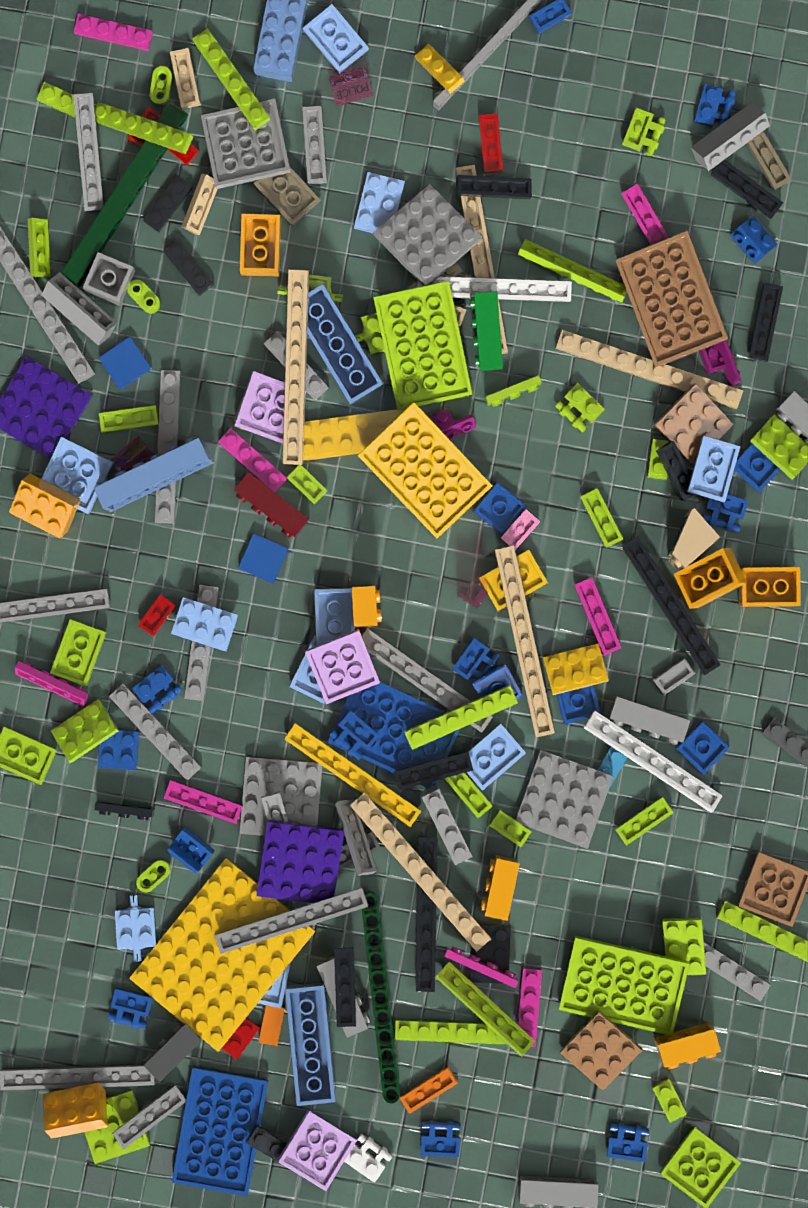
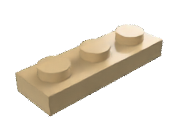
M189 48L171 51L170 55L181 108L201 106Z
M201 174L181 226L195 235H200L217 192L214 178L207 174Z

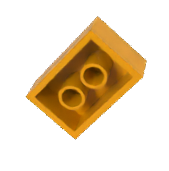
M242 214L241 275L280 277V215Z
M29 474L21 481L9 513L58 538H62L70 528L81 499Z
M722 548L674 573L690 609L699 608L747 583L731 548Z
M800 567L740 568L747 583L739 587V607L801 606Z
M375 586L352 587L354 627L378 626V622H382L381 609L377 610V603H381L380 590H376Z
M495 855V858L490 860L489 872H491V877L487 878L485 883L487 896H483L481 902V910H483L485 916L508 921L520 864L517 859Z
M709 1022L673 1032V1036L662 1035L654 1038L659 1059L664 1068L668 1067V1069L679 1067V1064L687 1062V1064L697 1062L698 1058L704 1056L712 1058L717 1056L718 1052H721L715 1029Z
M99 1082L43 1094L44 1131L51 1138L108 1127L106 1090Z

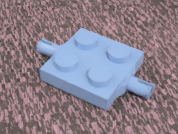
M130 895V907L115 910L117 949L133 950V961H137V954L138 961H142L141 949L156 946L154 907L138 906V895H134V902L133 895Z

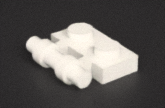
M361 1133L357 1140L363 1143L362 1146L359 1147L354 1144L344 1162L375 1183L386 1167L385 1164L380 1162L381 1159L384 1158L390 1161L393 1155L384 1146L381 1147L376 1144L373 1138L370 1136L366 1137ZM370 1148L371 1150L376 1152L377 1155L373 1157L371 1154L366 1152V1150Z

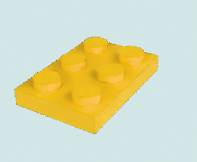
M530 550L516 557L525 596L548 583ZM497 567L480 577L479 580L497 611H500L507 607Z
M599 643L543 657L552 695L596 685L609 680Z

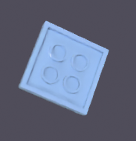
M61 437L41 479L80 498L81 501L78 509L90 514L97 499L94 487L98 486V482L107 478L114 462Z

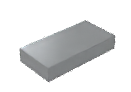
M683 658L654 678L653 681L661 693L666 695L696 673L686 659Z

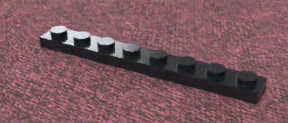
M637 536L622 545L623 551L703 675L719 667L721 664L640 538Z
M418 836V854L437 875L438 837ZM418 885L416 992H435L436 904Z

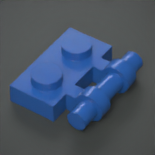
M705 84L694 122L712 127L714 120L720 122L719 126L731 118L729 115L731 108L735 105L736 100L734 98L736 92L728 91L727 97H722V88ZM719 104L724 105L722 114L717 113Z
M727 495L725 502L708 498L705 509L711 510L712 514L711 516L704 514L703 518L712 527L719 526L725 528V531L739 532L741 525L735 524L734 521L735 518L741 520L744 518L748 501L731 495ZM718 514L728 515V521L719 519Z
M474 638L452 670L466 680L472 674L478 678L492 670V668H495L498 665L497 661L500 659V656L494 652L491 658L487 657L486 654L490 649ZM483 660L487 664L484 666L482 671L479 672L476 670V668Z
M161 665L132 688L143 703H146L148 700L152 701L153 704L148 707L151 714L157 710L160 711L164 708V704L171 699L177 698V694L182 691L179 685H176L174 688L170 687L169 684L175 679L164 665ZM164 689L166 694L158 699L155 695Z
M352 711L338 725L344 731L339 734L334 729L330 734L337 745L343 746L351 757L354 756L358 760L364 755L358 750L361 745L368 750L380 736ZM348 734L357 741L354 746L345 739Z
M115 988L110 1008L118 1009L117 1014L110 1012L108 1020L115 1021V1024L119 1025L121 1023L131 1025V1028L145 1029L147 1022L140 1020L141 1015L149 1016L153 998ZM124 1011L134 1013V1018L123 1016Z
M430 1120V1122L422 1121V1129H429V1135L421 1134V1156L459 1157L460 1136L452 1135L453 1130L460 1131L461 1123H453V1121L449 1120L447 1122H436V1120ZM435 1130H447V1134L435 1135Z
M618 1122V1124L610 1123V1131H616L617 1137L609 1136L606 1156L645 1162L648 1142L642 1141L641 1135L648 1136L649 1128H644L642 1125L629 1126L622 1122ZM624 1133L634 1134V1139L623 1138Z

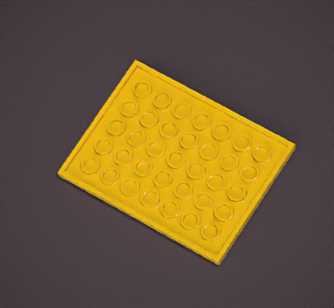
M228 858L222 862L129 978L182 1023H186L199 1037L218 1052L316 931L311 926H306L220 954L215 935L291 911L277 899L257 897L258 883Z

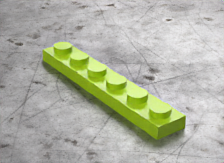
M207 28L192 38L198 50L253 129L256 130L270 121V117Z
M100 102L95 107L96 123L186 154L193 139L190 133Z
M527 239L524 240L518 255L523 256L525 259L538 263L544 268L551 269L561 276H566L578 284H583L595 292H600L612 300L622 303L627 293L625 285Z
M507 685L404 731L413 750L513 706L518 702L511 686Z
M724 900L716 918L808 962V940Z
M450 962L438 973L436 978L521 1057L533 1045L535 1040Z
M396 1019L395 1040L507 1044L485 1023Z

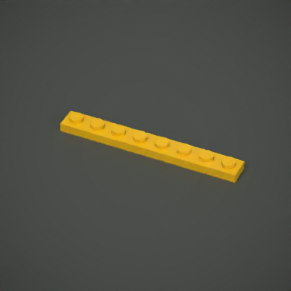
M296 723L285 737L287 742L362 794L365 792L372 801L411 827L421 813L420 809Z

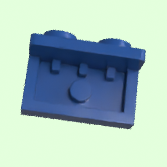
M754 216L740 225L731 234L732 239L754 264L778 245Z
M186 827L183 828L167 849L172 857L178 859L196 874L215 851Z

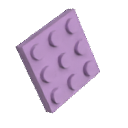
M252 371L233 426L283 444L285 383Z
M359 629L305 650L326 704L380 683Z
M307 1110L277 1161L327 1191L357 1140Z

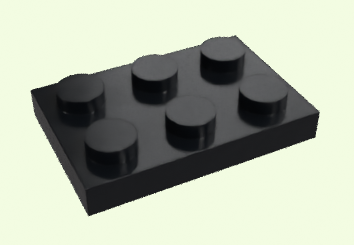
M479 924L491 939L477 952L471 946V954L481 958L480 962L485 964L491 962L497 965L498 970L503 972L509 970L511 925ZM470 969V981L472 983L505 984Z

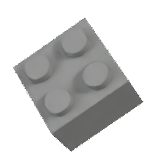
M98 252L83 289L89 294L121 306L129 283L134 276V267Z

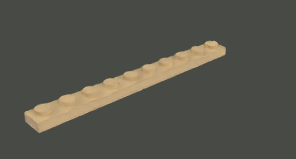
M475 165L456 168V175L477 176ZM460 196L464 219L482 236V240L470 249L475 278L495 279L481 198ZM498 299L502 354H506L508 349Z
M288 270L283 464H303L309 270Z
M565 330L561 331L556 346L557 350L686 392L693 384H696L712 402L733 409L738 408L743 390L666 364L655 367L651 359Z
M514 546L495 549L535 737L553 734V723Z
M364 792L350 804L353 810L477 952L491 939L490 936Z

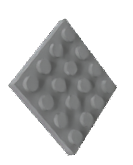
M275 99L259 102L270 117V121L256 130L250 125L239 107L201 115L216 189L291 172Z
M430 184L373 232L374 236L423 286L434 282L482 240V236Z
M540 750L516 821L526 827L588 849L614 776Z
M246 757L240 834L265 836L267 817L261 796L280 791L289 823L318 826L322 765L317 762Z

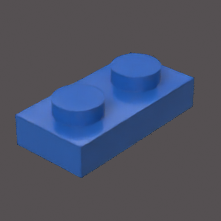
M556 0L530 15L529 19L537 33L540 34L571 16L572 12L565 0Z

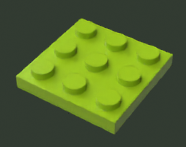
M133 1089L106 1098L108 1127L85 1132L94 1164L151 1145L146 1132L123 1150L112 1134L114 1130L140 1111Z
M694 1126L659 1173L701 1206L708 1208L741 1162Z

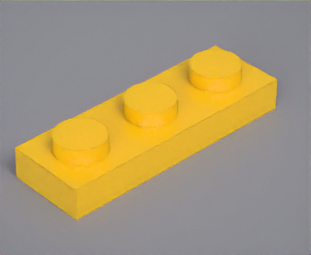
M430 44L426 45L415 55L416 60L450 94L464 82L463 77Z

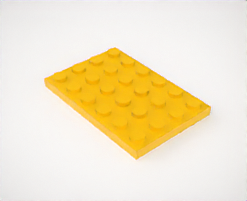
M414 402L358 454L359 458L436 538L445 532L492 487L488 480Z

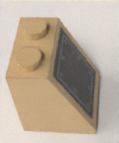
M695 508L686 513L668 553L670 557L668 561L675 569L679 568L681 570L686 568L720 538Z

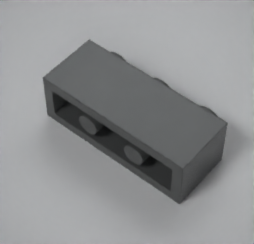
M186 1023L183 1026L178 1024L172 1030L173 1035L169 1039L165 1037L157 1045L159 1049L155 1053L151 1051L143 1059L145 1061L143 1066L158 1082H161L202 1041Z

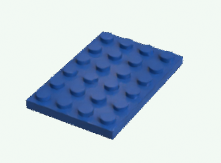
M382 682L349 695L334 727L341 734L344 730L338 725L350 711L355 713L380 735L368 750L361 745L358 749L364 754L361 758L393 773L394 771L448 757L460 731L458 729L412 750L404 731L446 712ZM349 734L345 737L353 746L357 742ZM330 736L328 743L347 751L340 744L337 745L334 742L335 740ZM436 781L425 783L421 786L430 788L435 785Z
M192 1067L172 1183L248 1196L256 1149L247 1144L246 1139L255 1125L261 1126L269 1080Z

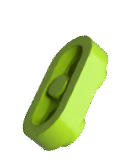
M165 66L157 67L152 75L150 98L158 106L165 105L170 98L173 77L170 69ZM166 75V79L160 80V76ZM161 93L163 94V98L158 99L157 95Z
M133 280L129 283L127 288L128 294L145 312L152 314L159 310V298L144 282ZM135 286L140 287L139 292H134ZM153 300V305L148 306L147 301Z
M165 860L154 862L137 878V888L144 893L151 892L170 874L171 867L169 863ZM159 866L164 867L165 870L163 873H160L158 871ZM144 879H149L150 885L146 886Z

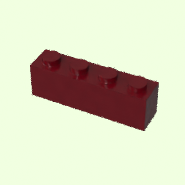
M249 472L234 489L237 492L236 497L243 503L246 501L252 504L251 509L259 515L262 512L268 516L266 520L274 527L276 524L282 527L281 532L288 538L291 536L296 538L310 521Z

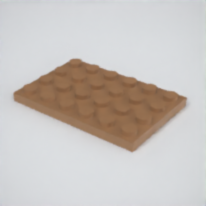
M688 231L615 260L655 367L662 366L728 339Z

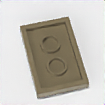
M290 167V173L259 179L254 182V186L293 227L321 200Z

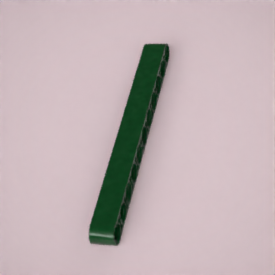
M170 103L158 123L180 130L188 117V113L175 104ZM146 140L61 273L77 288L80 287L88 275L97 253H102L168 148Z
M368 891L365 892V896H372L375 899V903L362 908V918L382 1094L387 1103L393 1104L400 1098V1084L379 900L376 893ZM370 915L377 918V922L373 925L368 924L366 921ZM371 935H377L380 940L378 943L372 944L368 938ZM373 954L381 956L382 959L379 963L372 962L371 956ZM376 973L383 975L384 979L381 982L374 981L373 976ZM382 992L386 995L384 1001H378L375 995ZM380 1012H386L388 1018L380 1020L377 1015ZM387 1031L390 1033V1037L384 1040L380 1037V1033ZM389 1050L393 1055L391 1058L385 1059L382 1056V1052ZM392 1070L395 1075L392 1078H387L384 1072ZM389 1089H394L397 1094L394 1097H389L386 1092Z

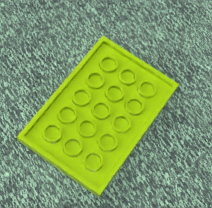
M449 281L373 297L397 411L406 409L413 402L417 406L472 395Z
M575 936L559 1010L587 1017H593L600 1010L614 1023L673 1036L690 962Z

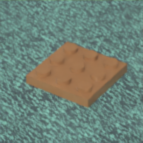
M693 384L653 425L668 441H674L679 452L691 465H694L702 436L719 440L734 424L696 384Z
M757 852L737 906L793 927L808 887V871Z
M598 1010L560 1050V1053L600 1089L604 1090L639 1055L642 1047Z

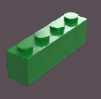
M497 291L475 292L474 297H470L471 309H475V316L472 317V326L477 329V336H473L474 348L478 347V355H475L476 367H479L480 371L503 369Z

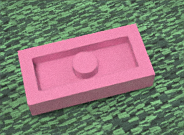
M525 510L504 533L501 539L508 546H514L516 550L540 521L528 510Z

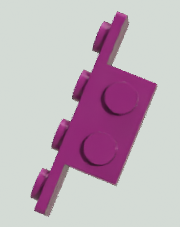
M727 340L699 351L707 375L724 370L729 386L732 387L741 382L740 372L736 368L734 356L729 349Z
M448 408L427 416L449 440L476 428L473 415L454 422Z

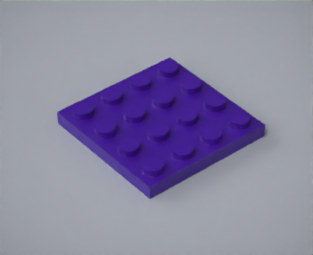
M26 356L0 399V429L51 459L60 438H68L91 400L92 395Z
M267 820L256 896L316 903L334 897L344 830Z

